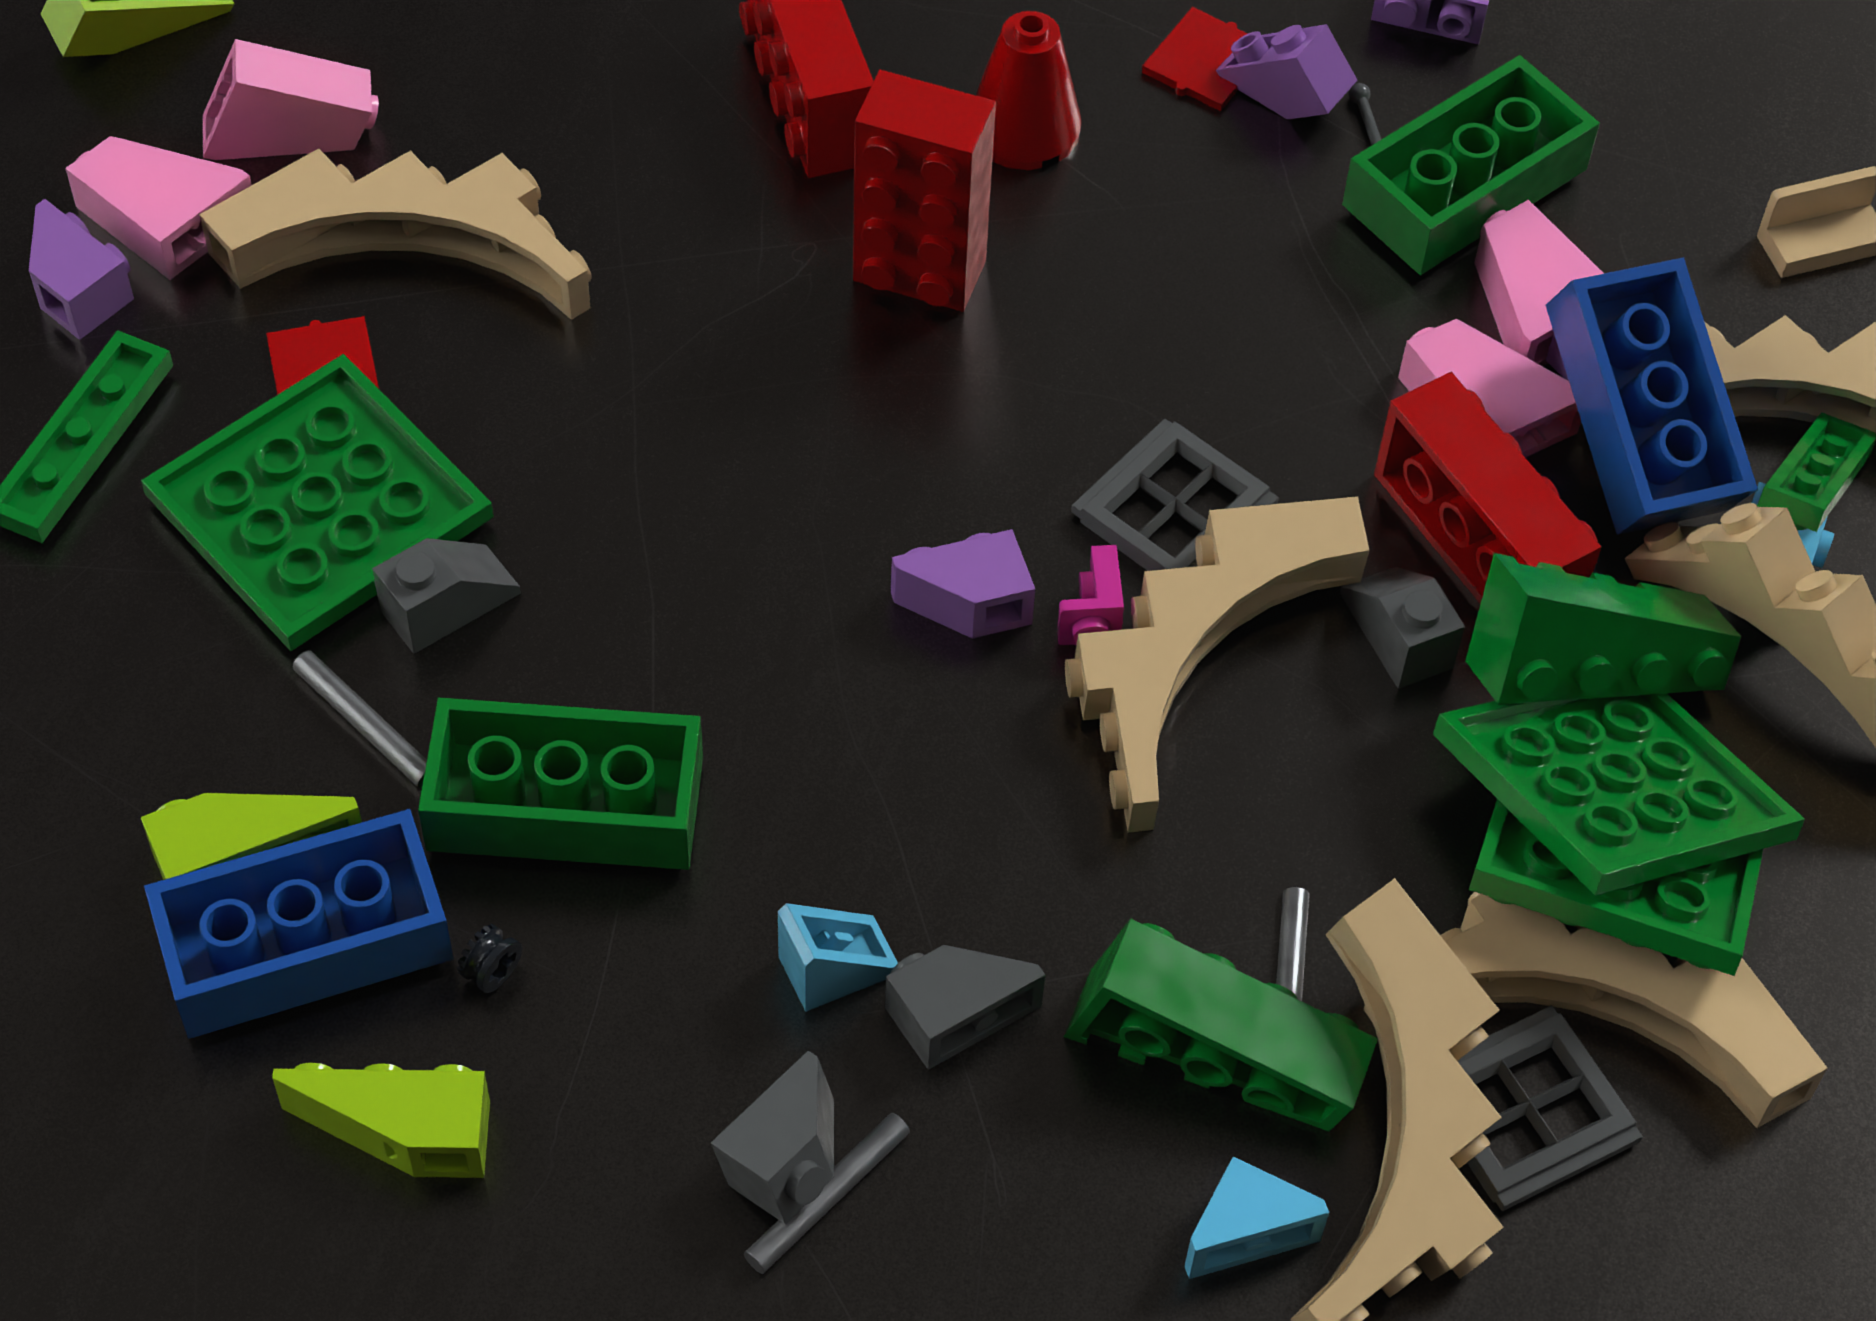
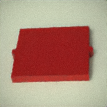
M1192 6L1142 65V73L1176 89L1175 92L1179 96L1188 95L1222 111L1238 89L1237 85L1220 77L1216 70L1232 53L1231 46L1248 33L1238 29L1235 22L1225 23Z
M364 316L327 323L313 320L309 326L266 333L277 395L342 354L379 389Z

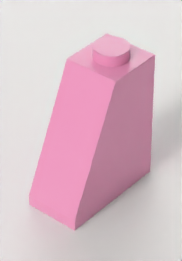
M235 39L203 113V158L227 160L308 154L318 148L322 152L354 150L364 129L373 128L378 114L379 99L378 96L371 94L370 70Z
M109 136L90 151L84 152L75 162L65 168L76 207L169 280L208 252L199 214L252 185L250 175L242 169Z
M1527 200L1509 211L1501 210L1488 218L1480 231L1481 237L1474 263L1503 345L1544 366L1548 364L1546 357L1554 333L1545 305L1570 281L1604 273L1541 211Z
M1457 318L1436 328H1424L1406 341L1398 378L1409 392L1452 371L1467 390H1472L1479 396L1485 411L1500 429L1516 439L1524 457H1528L1578 433L1581 418L1568 380Z

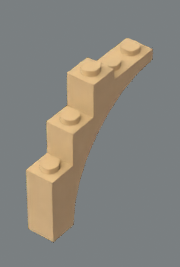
M318 148L199 214L208 253L240 289L282 269L323 257L365 251H419L464 259L502 272L543 295L571 320L590 309L588 282L591 281V272L587 263L577 251L571 250L569 252L556 239L555 233L548 221L539 215L538 200L541 199V191L532 174L524 168L519 170L503 153L447 184L442 174L435 167L427 168L411 150L355 181L344 165L339 164L335 166Z
M1786 315L1735 348L1726 341L1720 331L1710 327L1705 322L1735 417H1781L1813 423L1819 414L1823 412L1876 433V322L1829 353L1818 344L1811 334L1803 331Z
M1358 497L1209 510L1205 535L1196 536V567L1144 571L1141 595L1131 598L1133 629L1078 634L1075 659L1065 660L1069 698L1079 697L1083 721L1100 719V735L1104 752L1114 751L1117 770L1110 771L1109 774L1111 802L1114 810L1124 809L1128 832L1154 830L1159 804L1156 760L1159 735L1174 698L1197 664L1231 631L1268 608L1315 590L1361 582L1369 554V545Z
M1746 503L1736 506L1723 514L1720 519L1721 524H1709L1699 527L1679 526L1675 522L1665 523L1646 533L1643 538L1644 543L1624 558L1635 580L1666 584L1684 591L1703 594L1713 603L1745 619L1788 650L1824 683L1858 722L1876 748L1875 601L1863 575L1833 574L1829 570L1815 572L1787 508L1757 507L1754 503Z
M1395 878L1343 916L1326 934L1330 943L1355 979L1376 1030L1387 1087V1140L1378 1188L1358 1238L1328 1283L1290 1319L1291 1321H1363L1369 1313L1361 1303L1380 1288L1390 1298L1418 1277L1422 1270L1431 1281L1451 1269L1460 1279L1493 1253L1485 1242L1503 1228L1499 1220L1459 1171L1460 1167L1491 1144L1483 1132L1502 1118L1458 1063L1459 1059L1489 1037L1481 1027V1024L1497 1013L1499 1009Z
M1474 892L1468 899V907L1461 928H1454L1440 935L1494 1003L1527 1002L1545 1006L1552 1005L1557 1008L1580 1011L1632 1029L1676 1053L1720 1087L1756 1128L1811 1099L1828 1069L1743 958H1741L1735 976L1714 969L1698 968L1680 958L1671 965L1661 952L1646 947H1634L1623 942L1621 939L1582 926H1574L1569 932L1565 925L1554 917L1514 904H1502L1491 899L1489 896ZM1364 1006V1009H1363V1010L1365 1011V1013L1367 1014V1016L1370 1018V1015H1369V1013H1368V1011H1367V1008H1366V1006Z

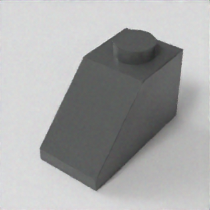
M426 538L372 568L380 612L413 654L521 594L518 583L485 544Z
M1393 567L1362 578L1361 582L1341 586V597L1398 689L1454 668L1465 625L1435 578L1403 568Z
M942 945L926 955L922 953L909 955L892 969L891 973L886 976L885 1009L929 1070L1042 1007L1045 973L1038 964Z
M807 1051L711 1142L728 1185L784 1224L805 1205L813 1202L820 1195L824 1186L834 1178V1098L818 1056L810 1051Z

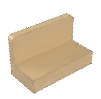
M1875 166L1779 188L1771 193L1757 238L1781 278L1876 256V212L1871 206L1876 192Z

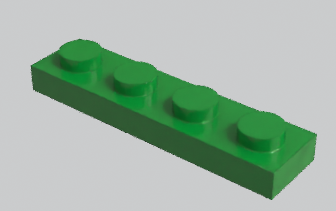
M116 331L1 483V527L40 543L44 542L173 367L170 350L121 331Z
M1821 412L1766 483L1757 507L1787 508L1797 530L1810 529L1817 532L1870 457L1876 442V433Z

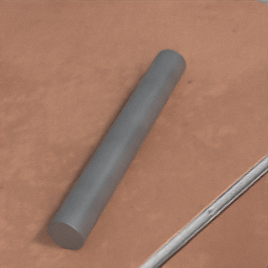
M305 651L300 654L293 663V670L419 789H422L427 759L312 651Z
M1291 887L1283 891L1276 984L1288 988L1297 996L1298 1000L1302 1001L1309 892L1303 888Z
M890 1113L834 1166V1178L824 1186L820 1195L813 1202L805 1205L786 1224L778 1220L744 1252L747 1262L757 1272L764 1274L910 1133L909 1127L903 1119L895 1113Z

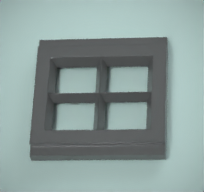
M1163 419L1072 504L1071 512L1080 518V523L1111 545H1117L1119 551L1147 571L1197 566L1196 537L1175 557L1168 554L1148 538L1174 513L1198 528L1201 532L1197 536L1205 535L1207 519L1185 503L1211 478L1237 496L1225 509L1278 504L1279 497L1269 491L1270 487L1186 428L1175 421L1171 423L1167 419ZM1177 454L1202 472L1178 495L1173 496L1149 478L1173 455ZM1138 488H1141L1164 504L1165 507L1138 532L1112 513Z
M1552 1005L1489 1035L1488 1038L1458 1060V1063L1475 1084L1498 1074L1518 1103L1499 1113L1502 1118L1483 1132L1484 1135L1526 1115L1546 1145L1505 1167H1502L1489 1146L1467 1162L1492 1202H1496L1502 1212L1639 1144L1643 1138L1635 1126L1637 1122L1565 1018L1561 1013L1558 1014ZM1552 1048L1572 1078L1529 1098L1509 1068ZM1580 1089L1600 1119L1557 1140L1537 1109Z

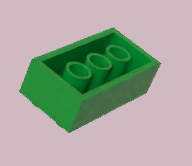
M1518 55L1352 157L1342 205L1421 276L1479 239L1482 226L1496 212L1501 210L1509 211L1527 200L1534 204L1586 171L1600 122L1526 59Z
M438 698L418 808L426 851L689 870L703 763L701 716Z

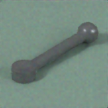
M1356 83L1349 90V99L1358 105L1371 145L1381 140V136L1368 102L1371 96L1370 89L1364 83Z

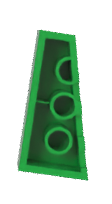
M1494 553L1465 662L1498 705L1725 690L1741 636L1703 594L1639 582L1634 587L1617 583L1612 576L1591 573L1590 577L1566 573L1561 566L1539 562L1537 567L1519 564L1512 556Z
M1133 919L1127 922L1091 969L1064 1034L1065 1038L1087 1045L1091 1034L1121 1044L1118 1057L1141 1065H1145L1148 1056L1180 1065L1185 1073L1184 1080L1208 1089L1210 1086L1226 1087L1230 1084L1242 1087L1241 1095L1245 1102L1326 1131L1334 1128L1354 1108L1378 1038L1360 1030L1354 1021L1343 1015L1325 1013L1298 1000L1297 996L1284 986L1274 983H1263L1236 970L1234 964L1222 956L1211 953L1203 954L1176 941L1173 935L1166 929L1154 924H1141Z

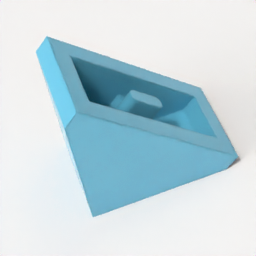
M786 903L777 911L779 959L805 1012L886 980V976L898 964L873 915Z
M1232 1157L1191 1236L1184 1266L1188 1278L1192 1279L1320 1242L1329 1215L1325 1201L1236 1157Z

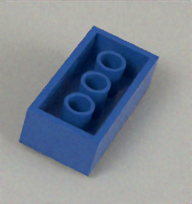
M1684 257L1572 280L1545 305L1617 535L1652 528L1669 522H1679L1728 511L1758 490Z
M410 809L144 885L174 999L188 1039L454 960L447 921Z

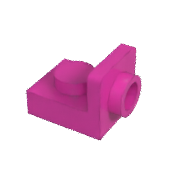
M1117 545L1091 546L1090 571L1079 572L1080 599L1062 600L1059 603L1057 633L1060 645H1077L1078 634L1122 630L1124 603Z

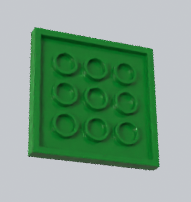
M344 354L141 480L146 497L290 651H293L376 596L377 591L372 570L375 566L426 538L459 541L494 517L492 502Z
M1667 693L1498 705L1496 701L1440 713L1433 735L1594 895L1797 840L1805 818Z
M1497 799L1469 890L1489 896L1491 899L1502 904H1514L1554 917L1556 920L1567 925L1582 926L1621 939L1623 942L1634 947H1646L1686 960L1698 968L1714 969L1735 976L1743 956L1763 849L1594 895Z

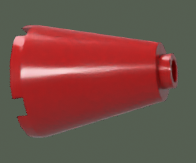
M1023 11L1012 15L1005 21L975 95L996 101L992 162L1011 169L1034 170L1042 168V161L1052 159L1058 155L1059 161L1069 156L1079 141L1081 115L1060 28L1056 21L1050 16L1037 11Z

